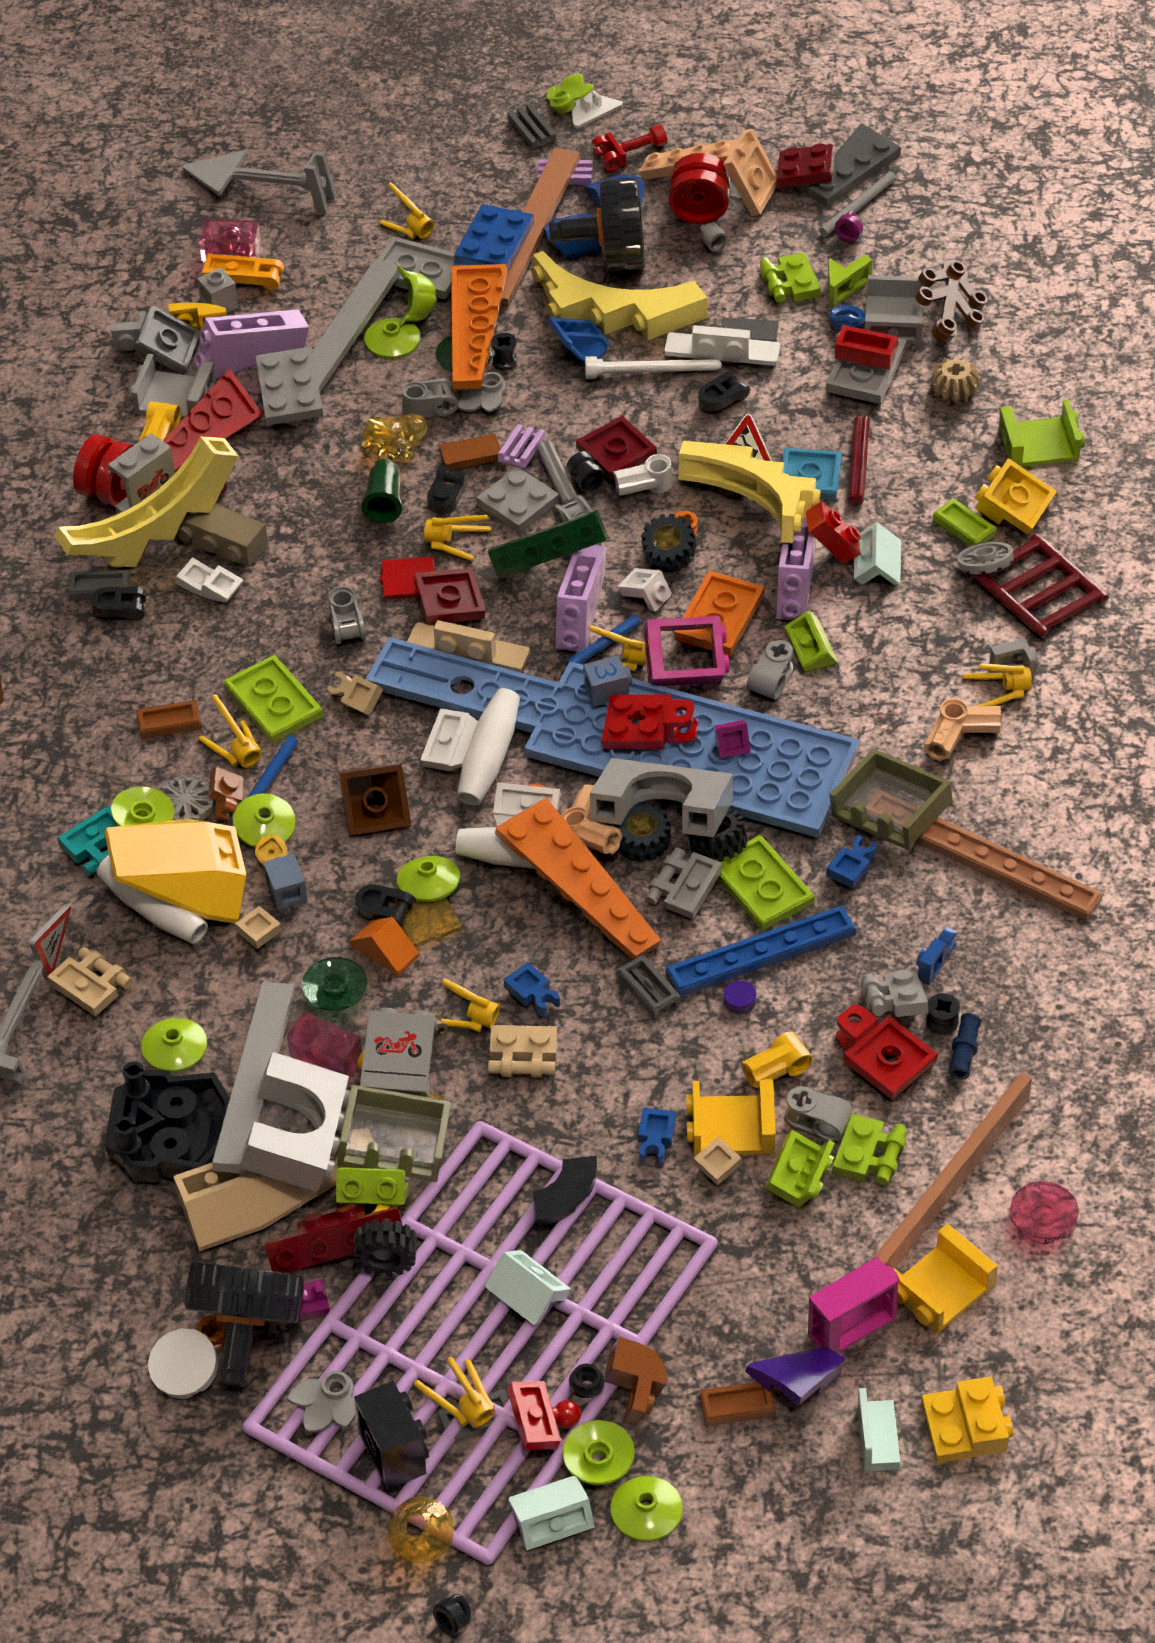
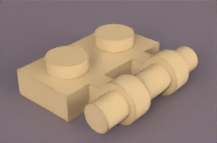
M83 947L78 952V958L81 959L80 962L68 957L47 976L50 986L96 1017L118 997L117 988L114 986L119 985L127 990L132 986L133 979L126 975V970L119 965H112L107 962L105 956L96 950L91 951ZM99 971L103 975L99 977L93 972Z
M492 1025L490 1059L493 1060H489L488 1073L501 1074L502 1077H512V1074H531L532 1078H542V1075H555V1062L549 1061H556L557 1026ZM513 1060H532V1061H513Z

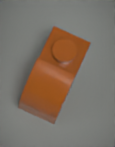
M619 1337L610 1351L604 1382L630 1389L624 1422L637 1425L644 1414L649 1415L651 1413L655 1397H658L666 1386L667 1374L664 1363L654 1350L642 1343Z

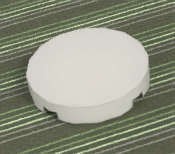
M186 1328L168 1332L160 1338L151 1350L148 1361L150 1378L157 1388L169 1397L178 1399L191 1398L194 1394L206 1390L216 1377L219 1365L218 1354L208 1337L195 1329Z

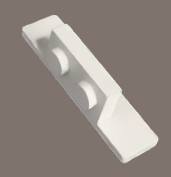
M696 325L693 326L692 334L669 332L665 345L666 356L706 360L717 359L719 361L772 366L777 365L780 351L779 342L750 340V330Z

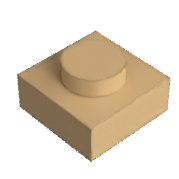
M260 906L235 923L236 932L256 949L281 932V924Z
M717 1137L694 1157V1164L715 1184L719 1185L742 1165V1158Z

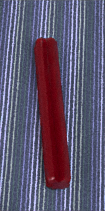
M859 415L854 418L848 502L852 505H861L864 502L870 419L867 416L861 417Z

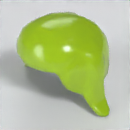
M398 265L397 270L403 278V283L410 288L408 293L409 311L404 314L399 323L402 326L406 321H422L434 309L437 298L435 286L427 277L416 272L405 271Z

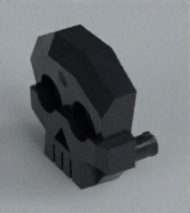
M139 1062L127 1063L122 1071L125 1083L113 1091L105 1139L109 1161H118L132 1177L133 1181L161 1182L164 1177L174 1179L173 1176L212 1163L230 1100L216 1073L172 1076L170 1071L144 1070L143 1065ZM168 1146H175L172 1149L167 1148Z

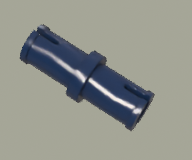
M973 1013L961 1015L958 1035L953 1039L951 1046L954 1052L948 1073L951 1077L959 1080L969 1077L972 1057L977 1054L979 1046L976 1040L982 1020Z

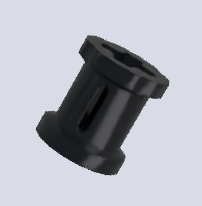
M499 333L491 340V346L495 353L493 356V366L500 371L511 370L517 365V356L514 353L517 341L512 334Z

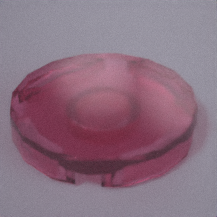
M1039 1181L1029 1183L1016 1192L1012 1197L1009 1215L1015 1230L1020 1236L1030 1242L1046 1245L1053 1244L1054 1240L1061 1238L1064 1240L1072 1234L1077 1225L1079 1208L1076 1198L1068 1189L1057 1183Z

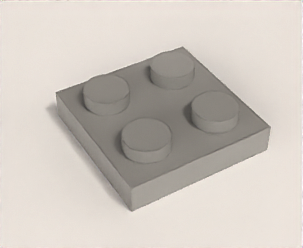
M517 466L476 497L478 507L518 533H521L560 502L559 493Z

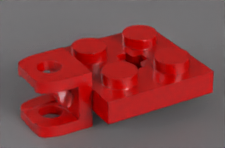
M671 694L610 695L601 740L603 749H664L666 737L668 744L695 741L699 724L698 720L693 717L694 703L690 700H672ZM680 710H685V711H686V713H685L684 715H682V716H679V715H678V711H680ZM643 719L639 720L638 724L632 723L633 720ZM684 727L690 728L686 733L679 732Z
M853 1004L837 1018V1025L840 1030L836 1032L835 1039L846 1050L843 1061L891 1100L896 1098L937 1062L938 1054L889 1015L878 1024L877 1017L864 1007ZM850 1017H858L861 1022L854 1019L849 1021L848 1019ZM895 1054L897 1055L896 1061L888 1062L884 1060L885 1057L883 1055L892 1056Z

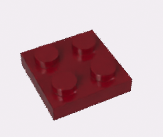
M819 143L811 147H790L780 151L777 171L778 188L832 181L835 158L834 145Z
M623 415L576 440V449L579 452H589L595 459V463L604 471L605 477L610 481L614 479V471L639 466L645 463L650 456L657 454V447Z
M473 568L414 573V585L426 624H434L437 620L455 622L485 619L486 610Z

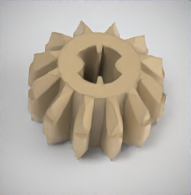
M956 356L953 360L944 358L942 363L935 364L933 374L931 375V384L935 396H942L943 402L949 399L953 400L955 404L957 400L967 402L968 397H974L977 392L978 385L980 384V375L976 364L968 363L967 358L963 360H958Z

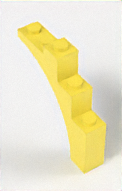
M544 251L533 254L534 266L531 268L534 280L537 283L540 282L544 287L545 293L549 298V304L546 306L549 317L580 320L591 319L594 325H598L604 334L633 324L638 332L641 331L647 340L707 319V296L695 281L653 290L612 288L588 282L569 273L557 265Z
M201 436L190 456L178 471L142 502L120 514L99 522L80 526L58 527L54 537L68 555L104 556L111 566L117 568L136 567L149 539L155 541L174 540L187 512L193 514L197 512L211 513L238 458V454L225 438Z
M683 441L679 453L678 480L722 487L757 502L777 520L781 530V542L793 543L795 533L801 532L802 519L806 517L805 512L820 503L821 490L816 489V478L789 476V474L784 473V462L762 461L752 458L753 447Z

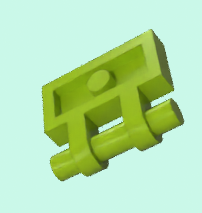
M805 252L778 257L777 266L771 263L768 258H763L760 261L761 276L768 282L767 289L776 302L781 303L785 301L787 295H791L794 302L821 297V287Z
M852 1113L833 1164L832 1174L865 1182L868 1173L871 1172L877 1174L875 1181L878 1184L887 1185L890 1177L895 1175L898 1167L896 1159L905 1147L907 1128L902 1124H895L893 1131L885 1134L883 1133V1121ZM877 1148L885 1150L884 1156L880 1158L874 1157Z

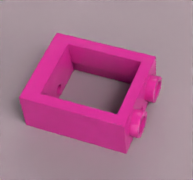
M720 616L652 619L646 621L643 633L648 683L659 686L721 683L726 673H729V657L723 653V643H726L727 639L726 627L720 624ZM710 629L714 668L664 671L660 631Z
M877 1256L809 1296L808 1336L816 1346L840 1353L894 1321L897 1314L898 1284L900 1282L895 1270L889 1265L886 1266Z

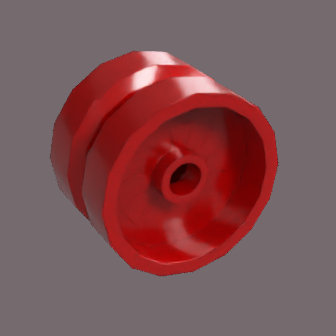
M692 153L682 157L674 164L670 177L669 206L677 217L693 224H708L718 220L725 214L729 206L731 179L721 159L707 153Z
M97 433L91 435L81 447L74 465L73 487L76 493L92 499L98 498L99 501L113 506L127 497L125 480L108 469V464L134 445L122 441L115 442L114 439Z

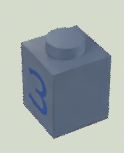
M618 655L583 664L584 686L593 706L609 703L610 695H629L628 685L632 684V675L629 667L623 666Z

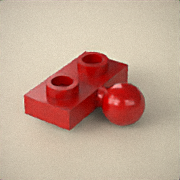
M544 1381L511 1382L507 1389L523 1450L557 1449L561 1442L557 1425L568 1429L576 1426L580 1421V1407L572 1400H562L555 1407H551Z

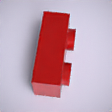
M843 325L835 343V359L890 370L898 349V336Z
M821 501L805 512L808 532L841 562L846 564L861 554L859 543L861 536L858 530L853 525L849 526L844 522L837 510L830 509Z

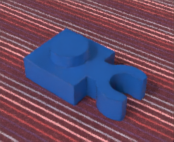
M858 835L853 840V849L849 850L843 847L826 867V876L854 889L870 869V860L877 854V843L873 842L870 847L862 848L863 836Z
M946 926L938 939L935 938L928 949L924 947L920 951L916 965L919 966L918 977L921 982L930 985L944 966L946 956L954 950L957 944L953 940L957 935V931Z
M529 962L503 979L506 990L524 1006L533 1001L537 1013L545 1017L547 1015V1006L544 1003L551 1002L557 1008L560 1006L559 994L550 989L549 980Z
M643 1108L638 1132V1143H642L639 1148L641 1163H645L646 1155L649 1153H656L658 1155V1165L664 1163V1146L672 1147L676 1125V1111Z

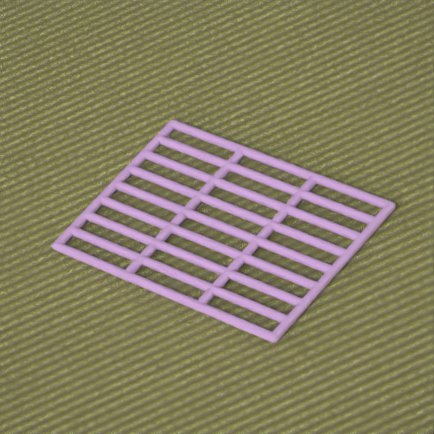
M483 1121L476 1122L439 1169L438 1181H430L401 1218L403 1226L405 1224L409 1225L410 1230H414L416 1236L424 1240L416 1251L415 1265L411 1267L410 1271L404 1270L403 1274L395 1278L355 1330L340 1322V1320L374 1277L375 1271H371L368 1274L364 1272L363 1268L242 1425L243 1432L485 1565L492 1564L519 1527L513 1510L486 1548L468 1538L531 1451L523 1450L521 1440L456 1531L438 1521L505 1428L508 1426L518 1431L510 1399L504 1407L493 1403L495 1405V1414L492 1418L495 1419L425 1515L411 1508L408 1504L454 1443L456 1434L460 1429L465 1428V1426H461L455 1417L429 1451V1458L425 1459L427 1474L406 1482L395 1498L378 1490L383 1481L376 1468L365 1482L348 1473L366 1449L360 1435L357 1436L336 1466L319 1457L341 1427L334 1421L328 1428L317 1434L306 1450L289 1441L303 1423L304 1407L298 1405L277 1434L260 1424L330 1333L339 1336L347 1342L320 1376L319 1380H322L331 1371L342 1372L359 1348L376 1356L354 1385L353 1400L354 1396L364 1393L371 1388L388 1364L405 1371V1374L396 1384L399 1392L406 1391L408 1393L414 1382L420 1379L435 1387L433 1391L445 1399L447 1395H450L460 1400L466 1394V1391L461 1385L456 1383L458 1379L451 1367L442 1376L427 1368V1366L486 1289L485 1284L502 1253L514 1251L536 1222L534 1201L491 1259L474 1250L537 1166L541 1165L555 1172L544 1188H546L559 1176L562 1171L563 1161ZM482 1136L498 1144L433 1230L417 1222ZM511 1150L525 1157L526 1160L464 1242L460 1244L446 1237L445 1235ZM596 1178L591 1194L576 1207L575 1212L558 1221L532 1256L533 1260L541 1266L544 1265L596 1193L613 1202L557 1278L567 1286L625 1208L642 1217L578 1304L567 1298L565 1301L551 1302L541 1322L552 1307L569 1315V1317L522 1382L540 1381L582 1322L599 1332L551 1397V1407H555L557 1403L570 1397L572 1391L569 1387V1377L572 1371L581 1364H593L611 1338L617 1340L619 1337L647 1346L716 1249L718 1241L715 1237ZM654 1222L671 1230L610 1317L606 1319L592 1312L593 1306ZM683 1237L700 1245L697 1252L640 1332L635 1334L621 1327L620 1325ZM436 1247L453 1255L386 1345L369 1337ZM465 1262L482 1270L415 1360L398 1352ZM501 1299L455 1360L463 1373L467 1369L465 1360L470 1359L471 1362L510 1311L511 1307ZM525 1320L481 1380L487 1395L495 1387L541 1322L533 1325L528 1320ZM604 1382L603 1390L588 1403L581 1413L578 1424L569 1430L564 1439H561L557 1449H551L554 1453L527 1491L551 1482L564 1463L563 1446L567 1436L577 1426L595 1420L618 1387L617 1385ZM428 1397L414 1415V1421L420 1419L423 1426H425L439 1405Z

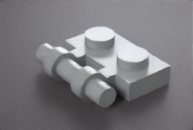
M676 847L672 854L664 859L662 863L663 869L659 876L653 878L648 888L650 891L645 900L652 905H656L660 897L667 896L664 900L666 909L694 919L721 874L723 867L721 862L695 852L692 853L687 862L683 860L686 855L685 851ZM680 874L675 884L670 883L673 875Z
M899 970L893 974H885L884 981H878L872 974H865L862 977L860 987L863 995L866 997L867 1008L874 1015L881 1016L888 1011H894L895 1017L928 1014V1001L916 971Z

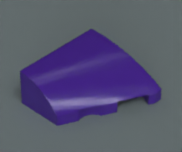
M814 1348L750 1363L746 1367L745 1372L768 1391L774 1387L778 1388L799 1406L814 1392L819 1394L841 1375L846 1358L827 1348Z

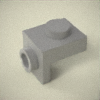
M145 311L139 312V322L111 323L114 352L135 350L134 345L146 315Z
M1025 638L1001 643L990 648L989 664L1023 665L1030 668L1032 679L1035 678V667L1039 666L1038 655L1034 649H1030ZM991 671L992 673H1003L998 671Z

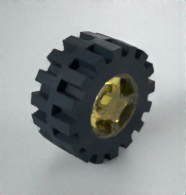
M670 513L669 517L666 518L664 514L659 515V520H656L654 517L650 520L651 525L646 524L644 527L645 532H642L641 543L647 561L649 560L653 567L657 565L658 570L663 571L667 567L668 572L673 571V567L676 566L678 570L683 568L682 564L684 562L688 565L691 562L690 556L694 557L696 553V539L688 521L685 522L682 516L679 515L676 519L675 514Z
M637 803L634 805V808L629 810L621 825L614 824V827L620 829L622 833L620 848L617 851L620 850L623 857L629 855V860L635 861L636 858H640V862H645V858H649L652 861L656 859V855L661 857L664 854V849L668 850L671 838L670 820L667 818V813L664 810L660 812V807L656 805L651 808L650 803H644V806H640Z

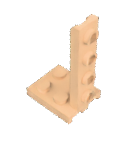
M753 129L743 130L740 137L734 140H720L707 145L698 144L685 149L676 148L663 153L654 152L646 157L644 164L639 170L640 176L645 180L671 176L674 164L686 155L707 153L716 156L724 162L723 165L751 216L761 215L778 185L777 174Z

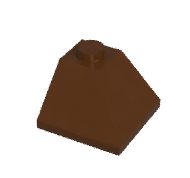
M402 764L368 766L338 771L349 836L411 826Z

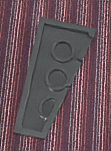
M861 123L835 153L832 181L809 184L807 186V195L825 207L830 206L901 155V147Z

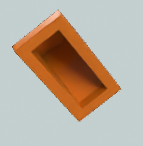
M393 917L370 921L350 940L351 946L397 976L419 957L418 950Z

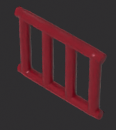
M1038 533L1031 536L1030 542L1013 551L1014 560L1003 569L999 567L997 571L992 573L981 571V574H971L976 581L1041 638L1048 635L1049 629L1098 601L1103 604L1109 599V596L1103 589ZM1038 550L1049 558L1001 586L991 578L993 575ZM1057 567L1068 575L1066 578L1022 603H1019L1010 595ZM1077 584L1088 592V594L1041 621L1030 613V611Z

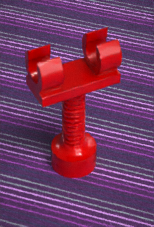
M658 124L650 127L648 134L623 143H618L611 132L606 133V136L599 135L592 140L595 146L592 149L596 155L603 156L606 162L603 165L606 170L614 172L620 167H627L626 152L650 144L658 148L667 145L668 140L664 127Z

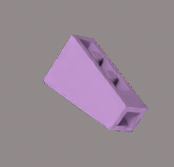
M299 309L205 318L203 330L199 334V350L195 354L196 368L199 370L202 361L213 362L216 379L222 377L229 368L234 373L257 365L256 355L305 347L309 326Z
M806 517L802 519L801 532L795 533L793 543L783 542L778 567L776 619L794 620L808 611L816 538L808 532Z
M593 545L573 552L557 595L556 649L580 652L588 645L591 633L588 627L593 624L605 575V546Z

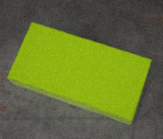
M954 498L933 513L934 522L970 547L987 543L996 536L997 528Z

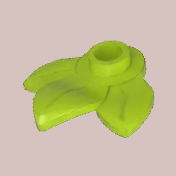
M575 73L566 77L562 85L552 86L548 90L546 98L550 102L552 109L556 110L557 113H567L576 106V100L584 98L592 91L594 84H583V75Z

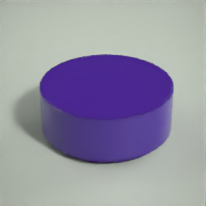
M734 981L728 984L724 990V1004L726 1008L731 1012L740 1014L751 1011L756 1005L755 987L746 981Z

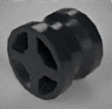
M939 993L929 999L926 1024L933 1033L947 1035L957 1029L960 1013L958 999L948 993Z

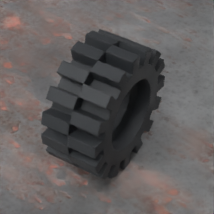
M728 809L714 837L688 834L692 852L713 860L718 858L719 862L725 861L724 857L726 856L732 859L735 857L734 853H742V848H746L748 842L744 819L742 815L740 816L739 812L734 811L732 813V809Z
M378 1219L372 1220L371 1225L365 1222L362 1224V1228L358 1227L356 1229L353 1261L359 1269L364 1268L365 1273L369 1274L371 1271H375L374 1276H381V1273H386V1277H392L393 1272H396L397 1275L403 1274L404 1270L408 1272L415 1265L416 1232L410 1230V1226L407 1224L401 1227V1222L395 1220L394 1224L389 1223L390 1219H383V1223H379Z

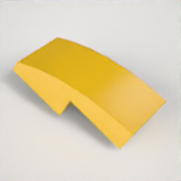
M205 303L168 304L170 315L195 329H200V331L203 330L205 318L227 316L226 308L218 305Z

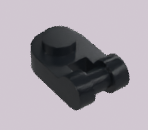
M727 371L700 388L698 392L699 405L707 411L721 410L736 400L742 401L747 398L750 393V387L744 382H738L737 377L730 371Z
M440 466L437 470L436 478L428 491L427 501L429 509L437 514H446L453 511L468 485L469 473L464 471L455 473L451 472L447 467ZM447 483L454 484L453 487L446 486Z
M105 587L96 590L91 596L93 612L100 617H128L135 621L144 618L145 607L143 604L146 601V590L142 587Z
M376 884L364 886L355 897V904L363 916L375 920L393 917L401 928L407 919L405 916L407 910H411L416 901V898L406 891ZM390 903L396 904L394 909L388 908Z

